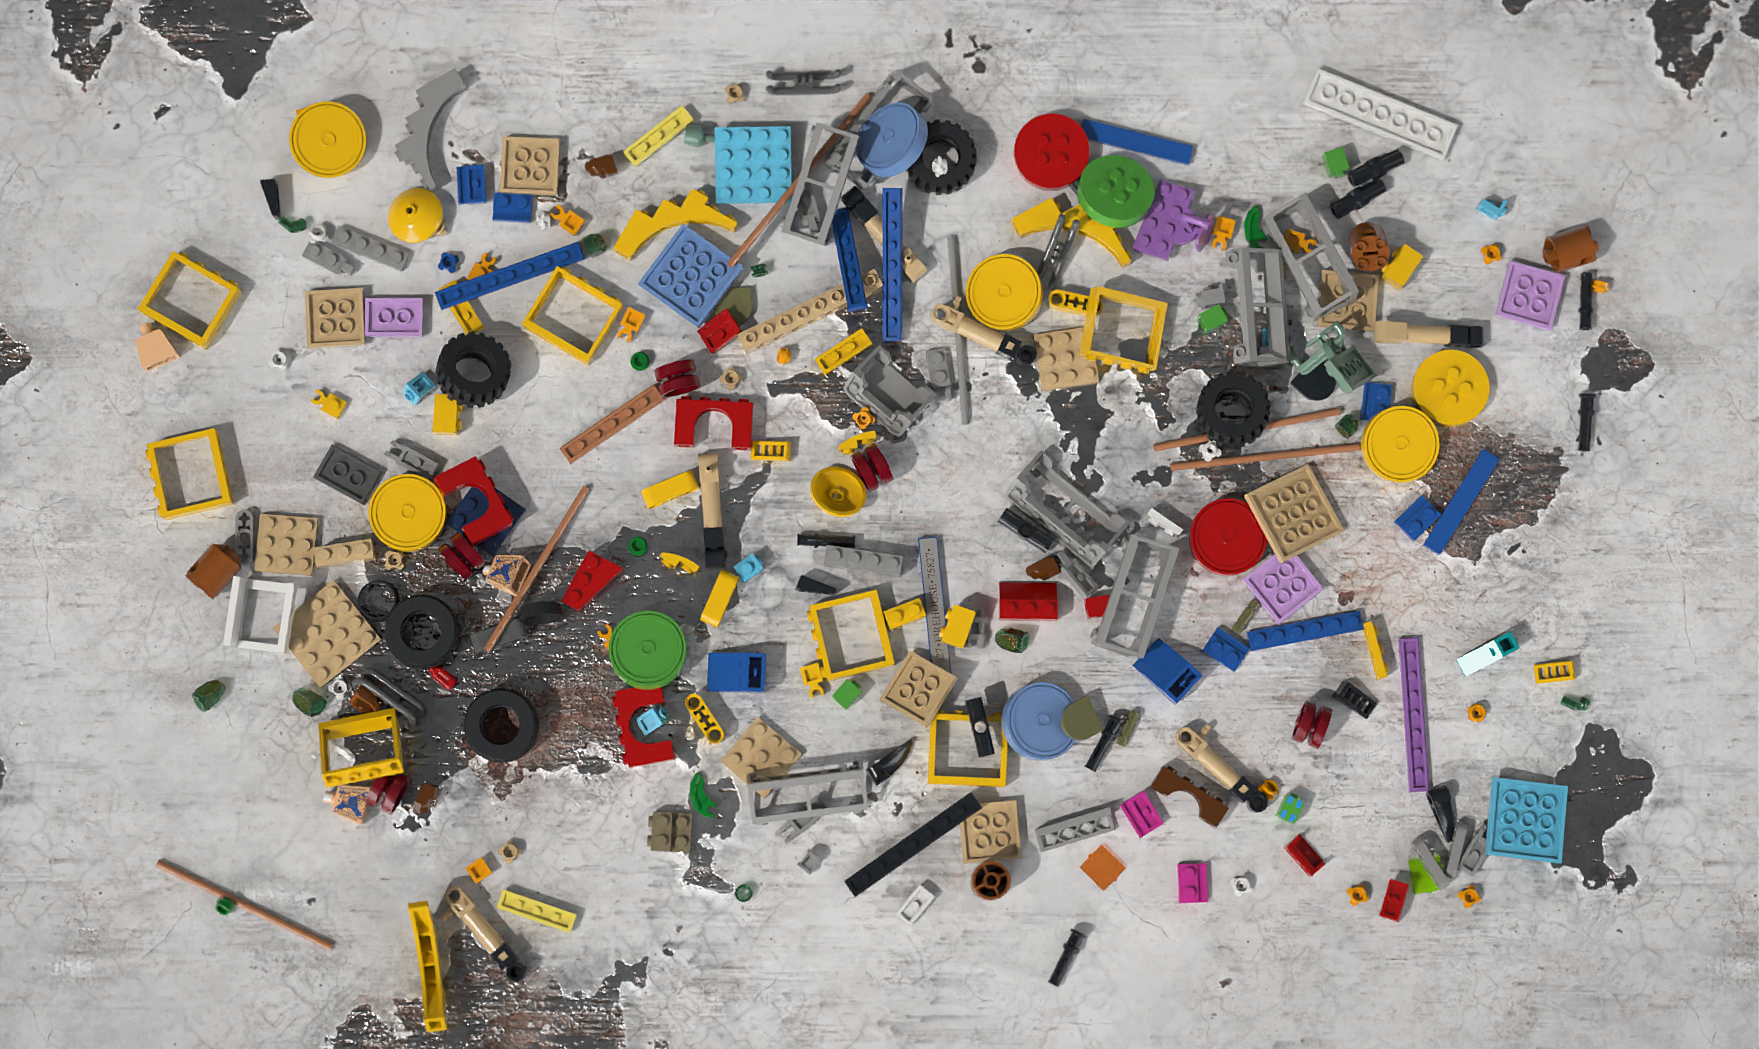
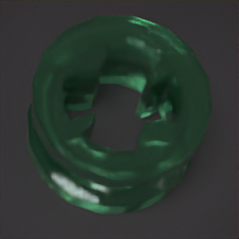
M767 264L751 266L750 269L753 271L752 277L757 278L768 275V271H766Z
M744 884L736 888L735 897L740 902H747L752 898L753 890L749 885ZM741 888H743V890H745V888L748 889V898H740L739 894L741 893Z

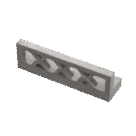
M1110 807L1034 830L1041 853L1114 831L1115 827L1111 818ZM1107 816L1110 828L1104 830L1096 826L1098 820ZM1083 823L1092 827L1087 835L1077 832ZM1077 826L1075 830L1070 827ZM1094 828L1099 830L1097 832L1092 833ZM1068 829L1074 832L1070 840L1065 841L1059 838L1062 830ZM1059 831L1058 834H1057V836H1055L1054 834H1052V833H1054V832ZM1048 834L1055 838L1051 846H1043L1041 836ZM1057 839L1061 841V843L1055 844Z

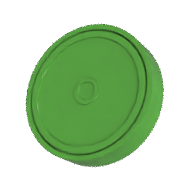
M1106 155L1090 162L1084 169L1077 187L1078 200L1085 213L1096 222L1114 228L1129 227L1140 222L1147 215L1155 195L1153 180L1146 169L1136 161L1119 155Z
M640 611L627 616L615 627L609 641V657L615 673L625 683L638 689H657L669 684L680 674L686 662L687 645L681 628L672 618L656 611Z

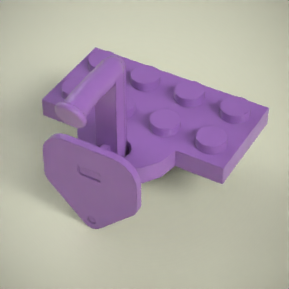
M1159 180L1152 205L1143 219L1132 249L1168 261L1175 244L1185 245L1196 239L1195 248L1198 252H1201L1210 241L1214 218L1210 213L1206 215L1205 219L1198 217L1193 210L1189 209L1196 194L1195 190Z

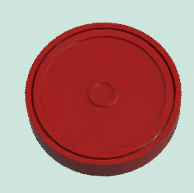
M1054 113L1037 116L1028 121L1016 137L1014 160L1017 170L1027 183L1045 191L1065 189L1081 178L1084 169L1088 165L1090 154L1088 138L1081 126L1067 116Z
M1225 498L1207 504L1195 516L1189 531V545L1196 561L1207 571L1220 576H1235L1251 569L1262 557L1267 544V538L1248 503L1238 499Z

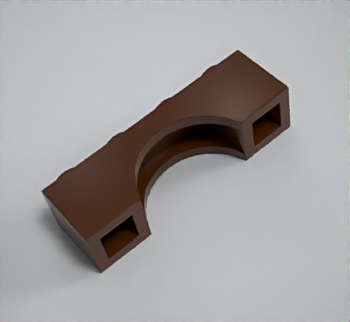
M1162 766L1149 787L1165 797L1177 791L1189 793L1198 803V818L1213 828H1217L1229 809L1225 806L1227 802L1219 797L1214 799L1209 795L1210 791L1202 786L1197 788L1193 785L1194 781L1190 778L1178 776L1176 774L1178 771L1171 766Z

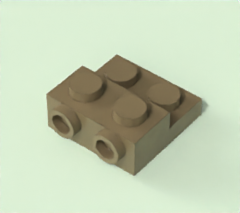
M653 812V816H649L648 827H652V835H648L647 847H651V851L690 853L692 814Z

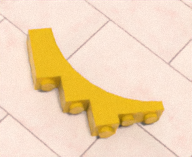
M691 189L681 208L677 202L671 199L669 201L663 199L653 218H651L649 212L643 209L641 211L636 209L613 249L615 253L631 261L638 250L651 238L670 228L682 224H708L735 233L738 223L733 216L729 214L725 216L719 213L720 210L713 205L707 206L709 199L706 197L707 194L700 189H697V191Z
M1051 197L1011 220L1012 226L1021 239L1033 233L1054 230L1058 216L1064 214L1066 220L1062 230L1070 231L1072 222L1077 219L1080 221L1078 234L1091 238L1102 245L1115 257L1122 269L1131 263L1130 259L1132 258L1129 251L1122 247V239L1118 232H1114L1118 228L1108 227L1093 219H1089V216L1080 204L1060 213L1062 209L1057 201L1054 202Z
M428 900L408 903L419 963L425 1027L427 1032L447 1030L446 993L442 982V962L438 951L436 924L432 919Z

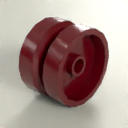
M680 360L660 366L654 370L656 381L663 382L658 387L661 398L683 395L701 387L699 377L692 375L696 371L694 360Z
M875 443L865 448L868 460L860 451L850 455L861 480L869 492L879 487L876 476H878L883 484L894 480L884 455Z
M457 531L450 538L457 549L453 550L448 544L444 543L437 550L443 555L446 563L467 581L473 575V571L467 563L470 562L476 569H480L486 562Z
M1305 700L1295 722L1292 740L1302 743L1308 736V746L1319 749L1331 720L1332 709L1322 706L1316 713V703Z
M399 773L396 776L393 774L375 778L368 793L366 803L373 807H377L382 803V811L392 815L406 792L410 777Z

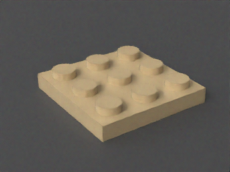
M503 136L500 193L557 196L560 139Z
M1321 271L1319 305L1321 308L1344 295L1340 287L1341 282L1335 271ZM1349 272L1359 290L1356 301L1317 320V327L1328 328L1336 321H1339L1345 330L1374 332L1379 275ZM1343 300V301H1341L1340 303L1336 304L1335 306L1340 305V304H1342V303H1344V302H1346V301Z
M363 288L305 291L308 349L366 345Z
M1084 327L1033 335L1042 392L1099 383L1096 361L1086 360L1085 356L1079 355ZM1091 342L1090 350L1094 351L1093 342Z
M260 514L254 571L313 576L315 562L313 548L316 547L319 519Z
M909 651L879 700L928 728L958 678L914 652Z
M757 717L720 762L747 783L746 774L756 773V777L760 778L765 774L766 777L785 775L802 753ZM773 789L756 792L763 798H766Z
M1016 800L980 803L982 809L960 823L963 864L1022 858Z

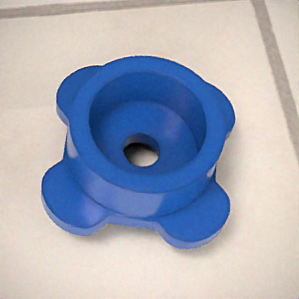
M447 252L442 253L438 268L455 273L459 257Z

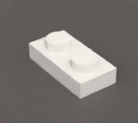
M1153 508L1145 516L1150 524L1155 527L1159 525L1164 529L1163 532L1171 538L1174 536L1178 538L1183 531L1182 528Z
M919 885L895 915L910 927L934 899V896L923 886Z

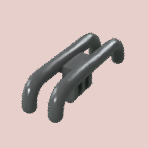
M836 69L833 72L773 73L771 70H768L766 72L768 79L777 81L794 80V87L776 88L768 85L766 91L772 95L836 94L842 89L840 84L832 87H813V80L836 79L840 77L841 71Z
M1064 214L1058 216L1037 271L1042 281L1049 261L1056 264L1048 284L1049 290H1054L1080 226V221L1074 220L1065 243L1058 241L1066 220Z
M365 668L360 674L361 677L353 680L352 686L354 688L359 687V685L364 686L378 696L377 701L379 703L383 700L385 707L389 704V709L395 708L406 716L409 721V728L416 726V717L413 712L399 702L400 698L416 708L417 718L422 719L424 717L425 709L416 698L375 669ZM371 676L383 684L384 687L380 689L365 678Z

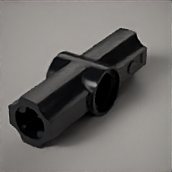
M1399 149L1393 150L1381 157L1376 156L1366 161L1364 165L1347 172L1348 181L1354 188L1371 179L1381 178L1389 171L1405 164L1404 157Z
M1378 177L1362 187L1354 188L1345 197L1330 205L1332 214L1338 220L1354 210L1357 211L1365 207L1371 200L1387 191L1384 182Z
M1008 508L1005 509L997 521L1018 535L1020 539L1027 541L1044 553L1047 552L1055 540ZM1028 526L1031 529V534L1023 535L1021 528Z
M982 697L966 700L965 703L978 757L995 754ZM978 722H982L985 725V731L982 733L975 730V724Z

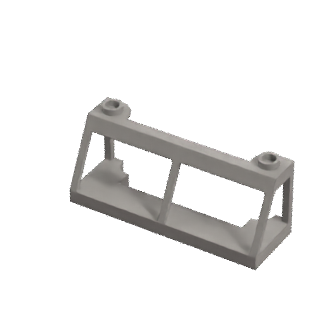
M896 70L888 75L846 132L856 135L896 83L919 97V101L913 108L920 114L922 112L926 113L931 108L932 104L930 102L933 100V97L901 71ZM902 78L903 80H905L913 88L909 87L908 85L900 81V79ZM842 136L823 162L837 173L840 172V169L834 165L841 168L842 163L839 160L842 158L850 141V138ZM868 169L861 178L851 170H849L847 176L849 181L861 189L867 186L870 188L876 181L875 175Z
M816 123V126L812 125L809 136L812 139L787 216L782 217L780 227H782L781 232L826 246L829 239L828 231L831 230L840 197L856 153L855 149L859 146L861 137ZM822 129L850 138L835 186L807 177ZM805 182L833 190L818 239L790 230Z
M1306 193L1263 218L1262 231L1266 236L1272 237L1278 249L1282 250V256L1307 301L1305 311L1308 317H1312L1316 321L1356 301L1359 290ZM1297 203V206H1296L1295 208H1292V209H1290V210H1288V211H1286V212H1284V213H1282V214L1276 216L1277 214L1281 213L1282 211H1284L1285 209L1289 208V207L1292 206L1293 204ZM1298 211L1299 215L1309 222L1321 246L1295 260L1275 222ZM1321 250H1324L1341 282L1340 287L1344 294L1323 308L1320 307L1298 264ZM1343 300L1346 301V302H1344V303H1342V304H1340V305L1335 306L1336 304L1340 303V302L1343 301Z
M1237 248L1225 251L1227 265L1238 270L1243 343L1238 344L1234 348V364L1262 368L1290 363L1282 250ZM1250 266L1254 268L1255 273H1263L1265 303L1253 302ZM1254 307H1266L1269 346L1261 347L1260 353L1257 356Z
M1041 450L1015 479L1004 494V497L1093 569L1130 522L1121 514H1112L1110 516L1056 472L1052 468L1053 460L1051 456ZM1032 468L1071 499L1069 505L1058 518L1029 495L1032 489L1028 486V479L1025 476ZM1076 503L1113 533L1114 537L1108 544L1103 541L1096 542L1092 539L1087 543L1065 525L1061 519Z
M1130 534L1126 535L1121 541L1120 548H1122V553L1124 554L1101 624L1092 630L1090 638L1092 639V645L1131 659H1142L1145 656L1179 548ZM1137 544L1160 552L1158 556L1160 570L1151 597L1123 589ZM1121 594L1149 601L1138 637L1134 638L1132 645L1128 649L1106 643Z
M862 760L852 761L853 765L849 767L845 764L841 768L766 777L765 774L762 775V778L756 777V773L746 774L752 824L764 826L768 822L846 812H853L854 814L863 813L864 810H868ZM860 778L863 803L811 809L809 784ZM799 785L805 786L807 810L764 816L755 815L753 791Z

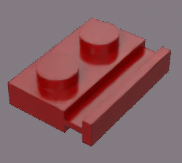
M724 309L697 330L712 354H715L737 337V334L743 332L735 318L730 314L729 309Z

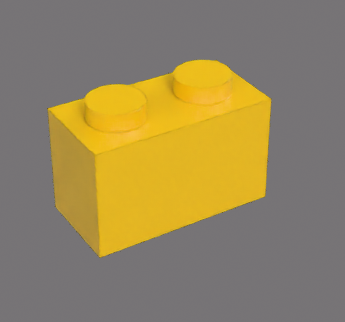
M1405 243L1401 248L1397 246L1391 255L1394 259L1391 263L1387 262L1386 266L1381 270L1384 273L1381 279L1399 291L1423 257V255Z
M435 394L432 432L435 435L458 436V431L462 429V419H459V412L463 411V404L462 406L457 405V401L454 399L450 401L447 398L448 394Z
M920 598L883 612L890 632L926 618Z
M955 604L953 609L948 608L945 619H948L947 626H942L939 637L942 638L941 643L963 650L976 612Z

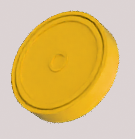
M330 101L317 102L304 108L294 119L289 133V146L293 158L304 171L319 178H337L349 173L360 162L366 147V133L359 117L348 107Z
M998 254L986 258L973 269L966 285V300L971 313L984 326L995 331H1014L1027 325L1037 315L1043 300V286L1038 273L1026 260L1011 254Z
M1443 350L1430 355L1416 369L1411 382V396L1416 409L1426 414L1433 424L1443 427H1457L1470 422L1483 410L1489 397L1490 386L1487 373L1477 359L1459 350Z
M1408 406L1388 407L1376 413L1367 422L1361 436V452L1368 468L1378 477L1390 482H1410L1425 475L1434 465L1439 452V436L1431 419L1420 410Z
M401 474L387 479L376 489L369 504V522L375 535L388 547L402 552H415L427 548L440 537L447 521V506L439 489L431 481L419 475Z

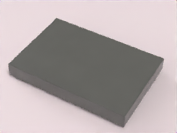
M332 444L313 478L364 505L383 472Z

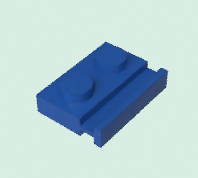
M456 166L458 204L487 203L485 166Z
M494 193L492 220L498 222L531 223L533 196L530 194Z
M1368 382L1364 384L1360 420L1369 421L1376 413L1390 407L1392 385Z
M1421 495L1394 523L1414 542L1441 514Z
M1217 627L1202 651L1232 672H1235L1250 648Z

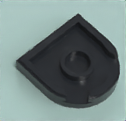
M1322 362L1306 375L1298 373L1290 384L1306 399L1321 401L1333 393L1336 380L1327 373L1324 362Z

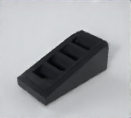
M275 179L260 180L271 214L276 220H280L278 183Z
M803 575L800 576L795 588L798 592L835 595L837 592L836 588Z
M1342 681L1333 694L1336 700L1364 719L1369 717L1377 705L1375 701L1348 681ZM1354 693L1355 695L1352 698V700L1348 701L1351 695ZM1359 698H1361V701L1359 702V704H1358L1357 707H1356V706H1355L1356 702L1358 701ZM1365 702H1367L1368 705L1366 706L1364 711H1362L1361 708L1363 707Z

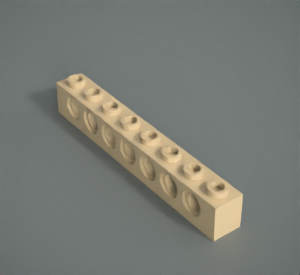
M875 269L861 275L866 298L883 290V284ZM841 284L737 334L745 354L748 355L848 307L844 285Z

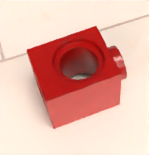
M1108 595L1084 600L1087 620L1103 617L1109 600Z

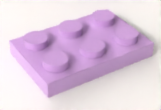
M365 298V337H423L424 299Z

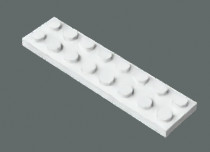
M1319 68L1314 75L1303 102L1304 105L1442 161L1446 156L1458 126Z

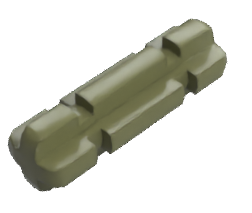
M1254 599L1250 601L1248 607L1245 608L1238 618V622H1235L1233 625V631L1238 634L1243 631L1244 625L1248 624L1255 614L1254 611H1257L1260 607L1258 601Z
M1135 710L1129 712L1127 716L1129 718L1126 719L1120 732L1121 736L1116 741L1118 745L1122 747L1127 745L1128 737L1130 738L1136 725L1135 721L1140 716L1139 712Z

